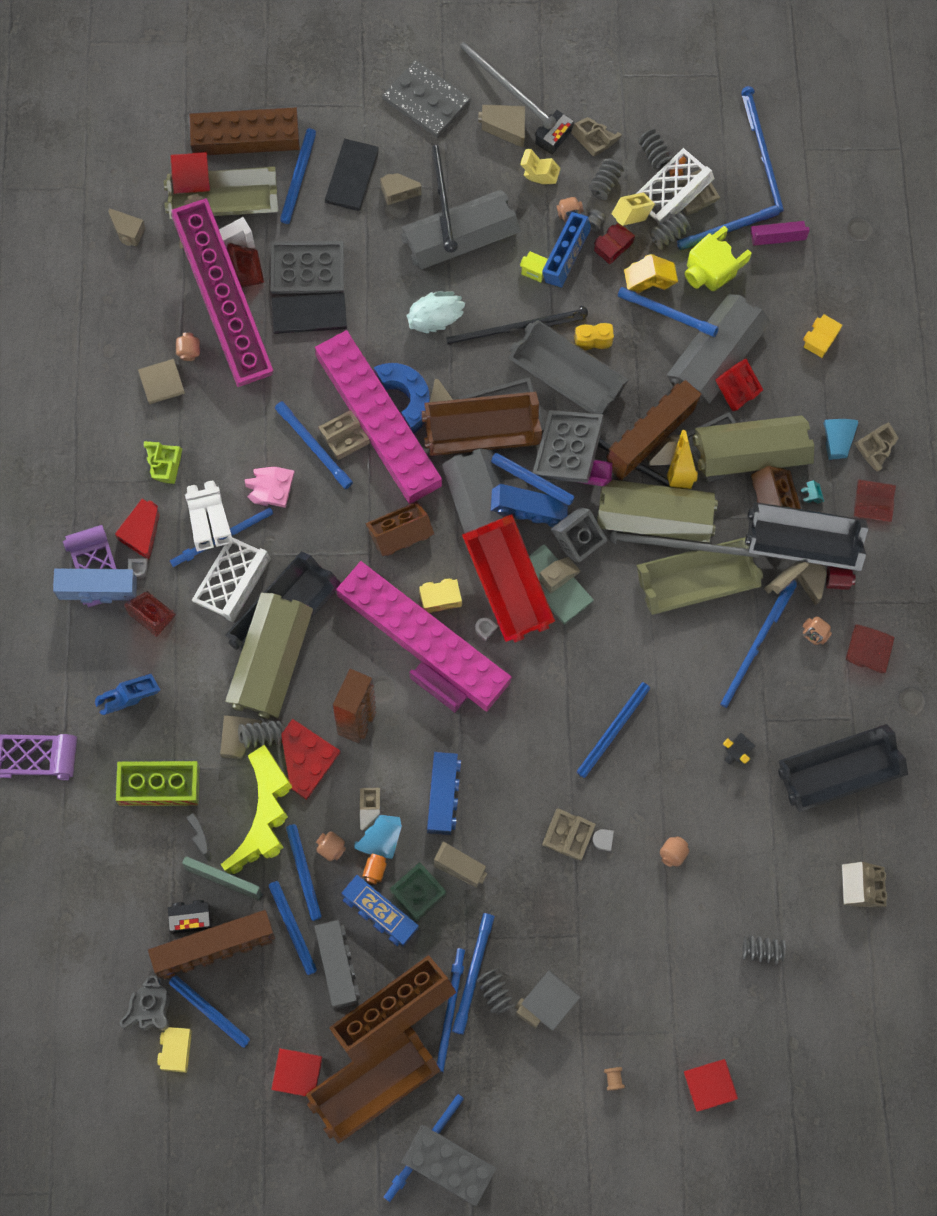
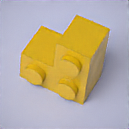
M653 254L645 256L644 259L632 263L628 268L624 269L627 288L637 293L652 286L665 290L678 283L675 264Z

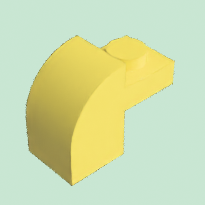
M526 149L521 161V166L525 169L524 176L528 180L540 184H556L561 168L552 158L539 159L532 149Z

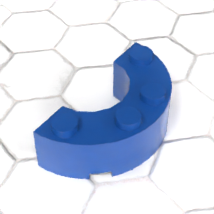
M386 363L374 367V373L385 390H399L408 396L410 403L402 411V417L412 433L415 434L425 423L422 422L421 411H425L424 403L430 402L429 389L425 380L416 370L403 364Z

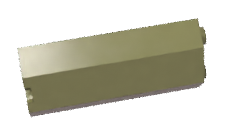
M275 167L208 171L210 191L174 194L172 174H167V178L164 180V190L168 191V202L165 203L166 214L169 213V219H172V210L184 206V202L189 200L188 196L199 194V197L203 196L204 199L207 198L213 216L278 212Z
M802 415L695 428V435L692 438L693 445L700 451L698 468L706 477L757 471L767 466L781 468L814 464L813 439L809 440L807 433L810 430L809 422Z
M612 480L607 485L601 486L597 523L601 529L710 543L711 536L715 534L716 526L713 525L714 511H717L718 500H715V494L711 492Z
M745 537L717 544L748 549L747 545H745ZM693 550L637 565L641 589L643 588L646 595L645 602L652 615L761 587V579H763L762 570L755 565L753 557Z
M260 594L225 701L232 705V709L243 712V709L253 710L259 713V717L267 720L270 717H279L313 608L296 600L291 602L282 599L277 594Z

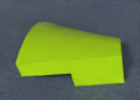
M144 441V447L148 454L147 461L151 466V477L160 482L175 484L182 448L180 446L162 445L160 442Z

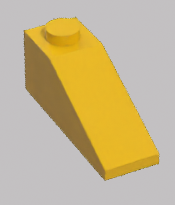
M682 430L667 477L671 487L691 489L693 483L697 481L698 472L695 470L686 431Z

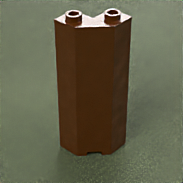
M536 392L424 403L425 411H421L422 422L426 423L427 437H424L425 449L429 448L430 456L473 452L478 449L493 450L541 444L542 429L539 421V401Z
M409 1027L359 1065L355 1066L351 1062L308 1092L306 1096L310 1102L307 1105L312 1113H318L325 1123L324 1131L330 1139L334 1137L339 1144L441 1070L424 1047L412 1027Z

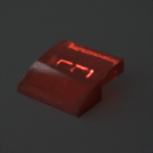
M858 480L854 516L892 522L896 485Z
M855 625L845 660L859 667L866 666L879 673H885L895 637L869 627Z

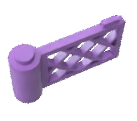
M103 525L65 536L66 540L63 541L66 552H71L76 569H89L93 559L102 563L100 569H103L105 565L112 569H117ZM106 548L107 556L104 561L95 557L98 550ZM86 555L90 557L86 566L78 563V556ZM94 600L92 603H83V605L87 604L89 608L102 603L100 600Z
M68 734L58 736L0 735V778H12V775H54L59 780H69V777H73L77 737ZM4 740H13L16 745L7 752L4 749ZM27 740H31L35 746L26 753L21 745ZM45 741H53L52 748L45 753L40 746ZM20 748L24 755L15 762L10 755ZM38 748L44 755L34 762L29 755ZM9 757L14 764L8 769H1L2 762ZM28 758L33 765L27 770H22L19 764ZM47 758L50 761V770H41L38 765Z

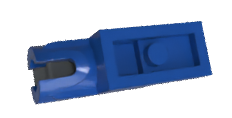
M152 674L119 683L116 689L97 696L95 705L96 707L98 706L101 715H106L135 705L142 698L157 694L160 688Z

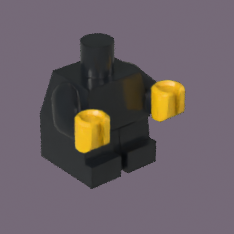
M740 732L733 742L727 738L723 743L729 754L724 760L729 765L734 760L746 764L750 760L747 755L756 746Z

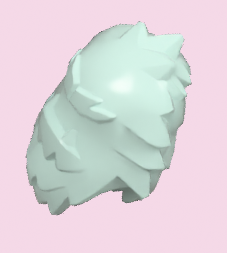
M452 291L431 292L427 296L421 297L413 303L409 314L406 315L410 329H416L424 333L445 330L446 326L462 316L463 311L461 310L465 306V303L461 301L462 297L454 295L455 293Z

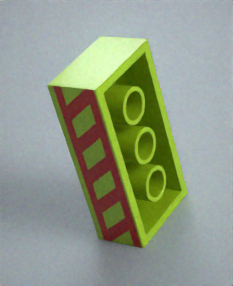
M197 761L117 762L116 802L119 806L199 805L200 766Z

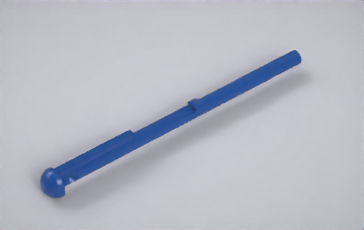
M746 86L743 88L741 95L751 130H755L762 153L761 160L765 166L774 203L777 205L779 213L784 211L753 99L755 90L750 86Z
M796 580L781 591L720 704L721 706L728 707L751 662L758 654V647L763 642L773 622H778L797 587Z

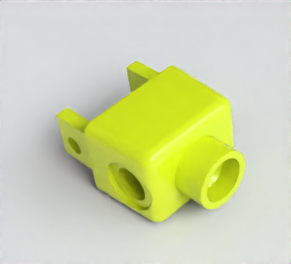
M725 226L713 235L708 234L690 251L687 261L688 269L684 272V275L692 287L698 289L705 284L711 291H716L735 278L738 270L749 262L752 254L749 250H746L735 259L731 254L732 247L726 241L721 242L727 235L728 229Z

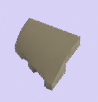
M588 117L576 122L571 132L593 157L608 149L622 136L619 132L613 134L607 131V126L598 124Z
M888 422L854 444L865 460L878 472L882 469L884 460L891 453V448L897 442L898 436Z
M224 716L221 757L241 759L246 752L244 743L239 741V725L243 724L245 726L247 723L253 725L256 722L261 724L263 721L244 717Z

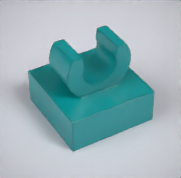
M816 481L807 482L808 488L801 489L803 494L809 492V496L803 499L804 502L810 503L814 501L817 504L824 502L820 484Z

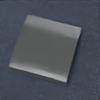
M192 813L186 818L197 834L192 840L205 859L210 861L211 852L208 840L197 818Z
M549 970L521 1004L553 1031L581 996Z

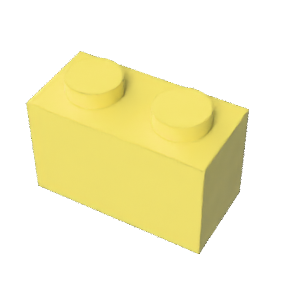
M644 192L624 196L619 199L611 214L622 226L642 222L647 219L655 203Z
M444 579L441 583L436 584L428 582L419 587L423 609L428 613L462 607L457 579Z
M168 1027L165 1032H161L160 1044L163 1045L162 1053L158 1054L157 1064L160 1065L162 1071L187 1073L192 1035L190 1029Z

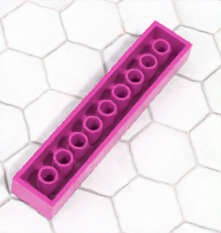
M207 198L173 209L171 213L172 219L237 387L271 376L273 368Z
M346 330L316 346V358L349 410L353 412L360 422V426L368 436L371 445L408 503L411 504L442 487L441 476L349 332Z
M362 561L358 563L336 589L337 597L486 712L511 683V676Z

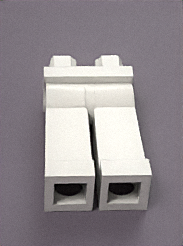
M244 217L219 229L229 255L244 247H247L248 250L255 248L252 231Z
M214 481L206 482L204 484L205 490L198 491L197 485L188 486L187 494H185L197 551L214 548L207 512L216 547L233 543L222 505L220 490Z

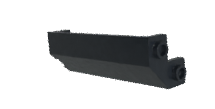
M758 502L753 503L752 509L749 508L747 516L749 529L745 537L748 553L862 571L866 557L864 543L869 529L866 520Z
M301 551L264 593L277 594L282 599L291 602L296 600L313 608L311 619L336 592L341 582L331 571L322 568L311 555ZM259 598L225 634L230 640L228 642L229 645L235 650L239 649L242 652Z
M888 724L779 760L780 769H778L779 777L783 780L789 794V802L799 812L908 775L906 758L897 749L895 732Z

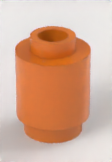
M371 854L370 858L367 859L362 875L365 878V882L376 885L377 882L381 883L387 865L385 857Z

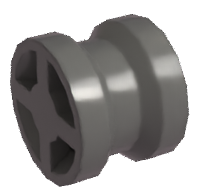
M595 209L589 212L590 231L599 232L601 224L606 220L605 215Z

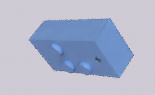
M54 569L53 592L59 600H81L82 603H92V600H100L101 603H112V600L136 601L137 577L133 569Z

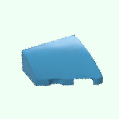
M830 419L824 421L828 460L847 458L858 426V420Z
M380 815L375 820L374 825L365 831V836L359 842L356 841L354 843V848L367 854H376L393 859L402 827L400 817Z

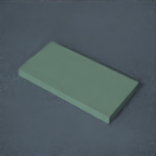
M545 544L529 556L538 580L541 571L553 562L558 561ZM574 577L551 594L540 582L550 609L564 625L594 601Z
M187 856L184 858L182 864L186 871L260 901L262 893L259 886Z

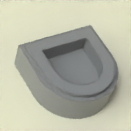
M148 558L128 559V569H133L137 579L147 575Z
M481 618L475 625L477 635L485 642L498 629V625L489 618Z
M605 829L596 831L592 838L593 845L599 850L611 852L614 831Z

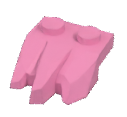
M279 467L254 469L256 478L245 479V486L254 490L248 495V498L254 504L263 506L270 504L286 508L295 472Z

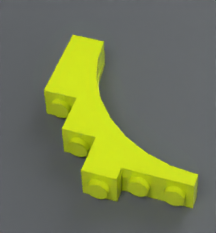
M265 745L248 755L258 782L259 799L257 813L252 828L244 842L233 855L221 864L228 874L238 873L242 870V866L248 862L256 861L261 853L267 859L269 857L273 858L284 848L272 828L281 826L285 819L288 818L276 798L285 796L289 789L292 788V785Z

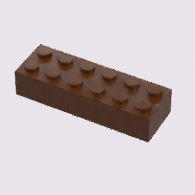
M297 107L189 113L192 153L207 152V155L300 150Z
M686 380L681 384L677 383L672 388V393L668 396L664 395L656 408L654 406L651 407L644 419L640 418L631 431L628 429L623 434L621 441H615L609 448L610 453L606 457L607 462L613 463L612 473L621 481L695 412L702 394Z
M349 669L333 703L338 735L359 744L361 739L364 740L369 731L367 728L369 721L373 722L377 713L375 711L376 701H374L375 686L371 677L353 669Z
M266 910L156 946L148 949L154 973L159 978L163 977V980L175 976L177 972L183 971V973L193 971L195 966L201 964L202 966L211 965L215 959L222 958V960L233 957V953L239 951L241 953L253 950V946L259 944L261 947L267 946L276 938Z
M428 955L330 1026L329 1029L355 1066H357L456 994V991L448 977Z

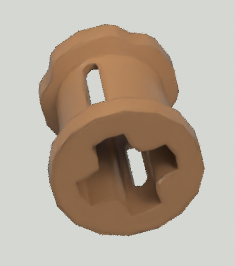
M622 1067L604 1070L608 1080L607 1091L625 1088L621 1078Z

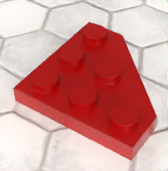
M292 719L281 734L288 777L292 785L291 790L307 800L341 751Z

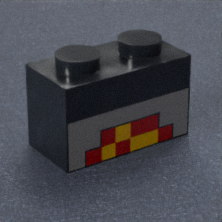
M558 110L553 115L550 114L548 116H553L556 120L553 128L546 129L543 125V127L540 126L535 132V144L551 155L572 132L574 120Z
M195 900L193 904L185 905L184 902L173 903L172 907H167L169 931L171 934L203 931L212 928L210 905L208 902L205 903V900Z

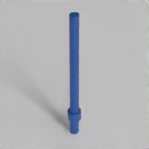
M268 508L230 528L231 536L273 515L272 509ZM196 547L188 548L182 552L183 554L170 560L172 567H175L184 561L188 562L194 559L195 555L205 550L197 551Z
M457 948L455 964H452L451 973H453L451 984L456 994L448 999L437 1059L440 1072H444L460 976L463 975L464 966L462 965L465 950Z
M457 1094L432 1130L439 1134L464 1100L462 1096ZM405 1166L400 1175L395 1176L392 1186L383 1198L390 1202L398 1190H402L405 1186V1181L413 1170Z

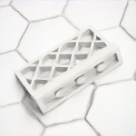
M683 148L636 194L643 192L650 194L649 198L652 200L653 194L662 193L661 201H653L655 205H662V209L657 214L651 210L649 214L659 225L663 224L665 220H669L670 217H675L715 178L710 168L705 167ZM685 155L688 158V164L679 165V159ZM699 167L702 170L697 175H691V168ZM688 168L687 176H678V169ZM675 169V176L666 177L668 170ZM678 180H688L685 187L678 188ZM665 181H675V188L665 189ZM656 182H662V189H653V185ZM675 192L672 200H665V193Z
M232 538L233 544L239 546L240 551L229 554V548L232 543L224 545L192 601L234 622L271 558L266 550L261 548L259 550ZM249 552L256 554L252 560L245 561L244 554ZM241 555L243 563L233 566L231 558ZM229 560L230 567L220 570V563ZM245 567L246 572L244 575L236 578L234 570ZM232 571L234 579L223 582L221 574ZM219 575L221 583L211 586V578ZM235 583V590L226 593L225 586ZM222 587L224 595L214 598L212 590ZM210 592L211 599L206 601L199 600L203 593ZM226 599L227 604L223 610L216 607L215 602Z

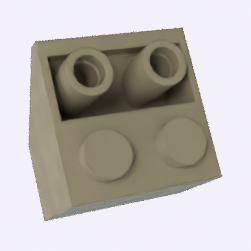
M865 862L842 865L845 905L854 907H887L886 873L884 867Z

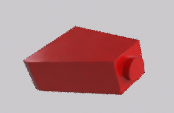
M141 499L115 533L119 542L145 559L148 558V560L151 557L160 517L158 506L150 500L147 502Z

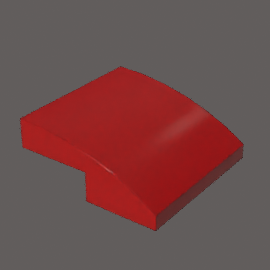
M207 152L170 155L174 194L210 191Z
M747 359L738 362L715 379L732 411L738 410L747 401L753 400L763 391Z
M279 1048L271 1090L307 1097L306 1094L317 1087L322 1056Z
M726 1059L684 1071L696 1112L738 1099Z

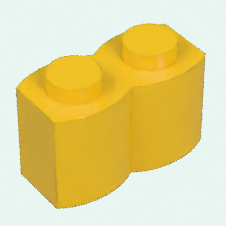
M825 314L821 318L817 317L812 325L813 331H808L803 339L805 341L803 347L823 358L843 325Z
M612 324L580 325L575 329V344L585 351L592 348L607 349L612 346L614 338Z

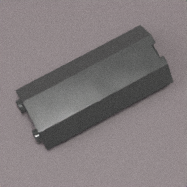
M498 190L449 209L453 240L458 243V248L453 253H449L444 249L439 217L443 216L442 212L401 227L403 232L400 234L404 244L411 248L412 255L410 257L413 265L422 270L521 232L517 216L508 205L509 199L502 190Z
M728 294L707 321L719 327L717 335L712 337L699 332L667 374L673 387L677 383L681 384L686 380L702 394L698 403H711L720 391L715 379L742 361L771 323L761 308L755 306V308L745 303L747 299L741 295Z
M537 320L534 323H529L525 329V337L521 341L513 343L510 348L511 354L508 358L591 414H602L604 416L610 409L611 403L620 396L629 379L541 321Z
M474 450L473 455L463 457L460 454L442 464L465 533L506 517L497 514L498 512L491 511L492 489L499 484H504L498 466L491 462L494 455L492 450ZM513 516V518H514V520H515V523H516V525H517V528H518V530H519V533H520V535H521V532H520V529H519L517 520H516L515 516Z

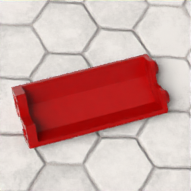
M511 514L462 534L505 642L513 640L515 643L524 639V635L538 629L539 632L549 629V624L555 622V619L513 515Z

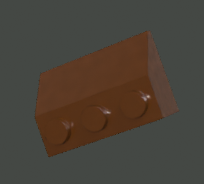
M767 466L751 474L752 485L756 491L758 503L801 509L790 470Z
M417 501L365 523L377 550L382 556L392 555L399 549L408 548L413 543L426 540L434 535L428 514Z

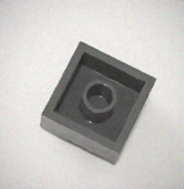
M578 507L551 528L566 556L578 563L607 541L591 511L582 507Z

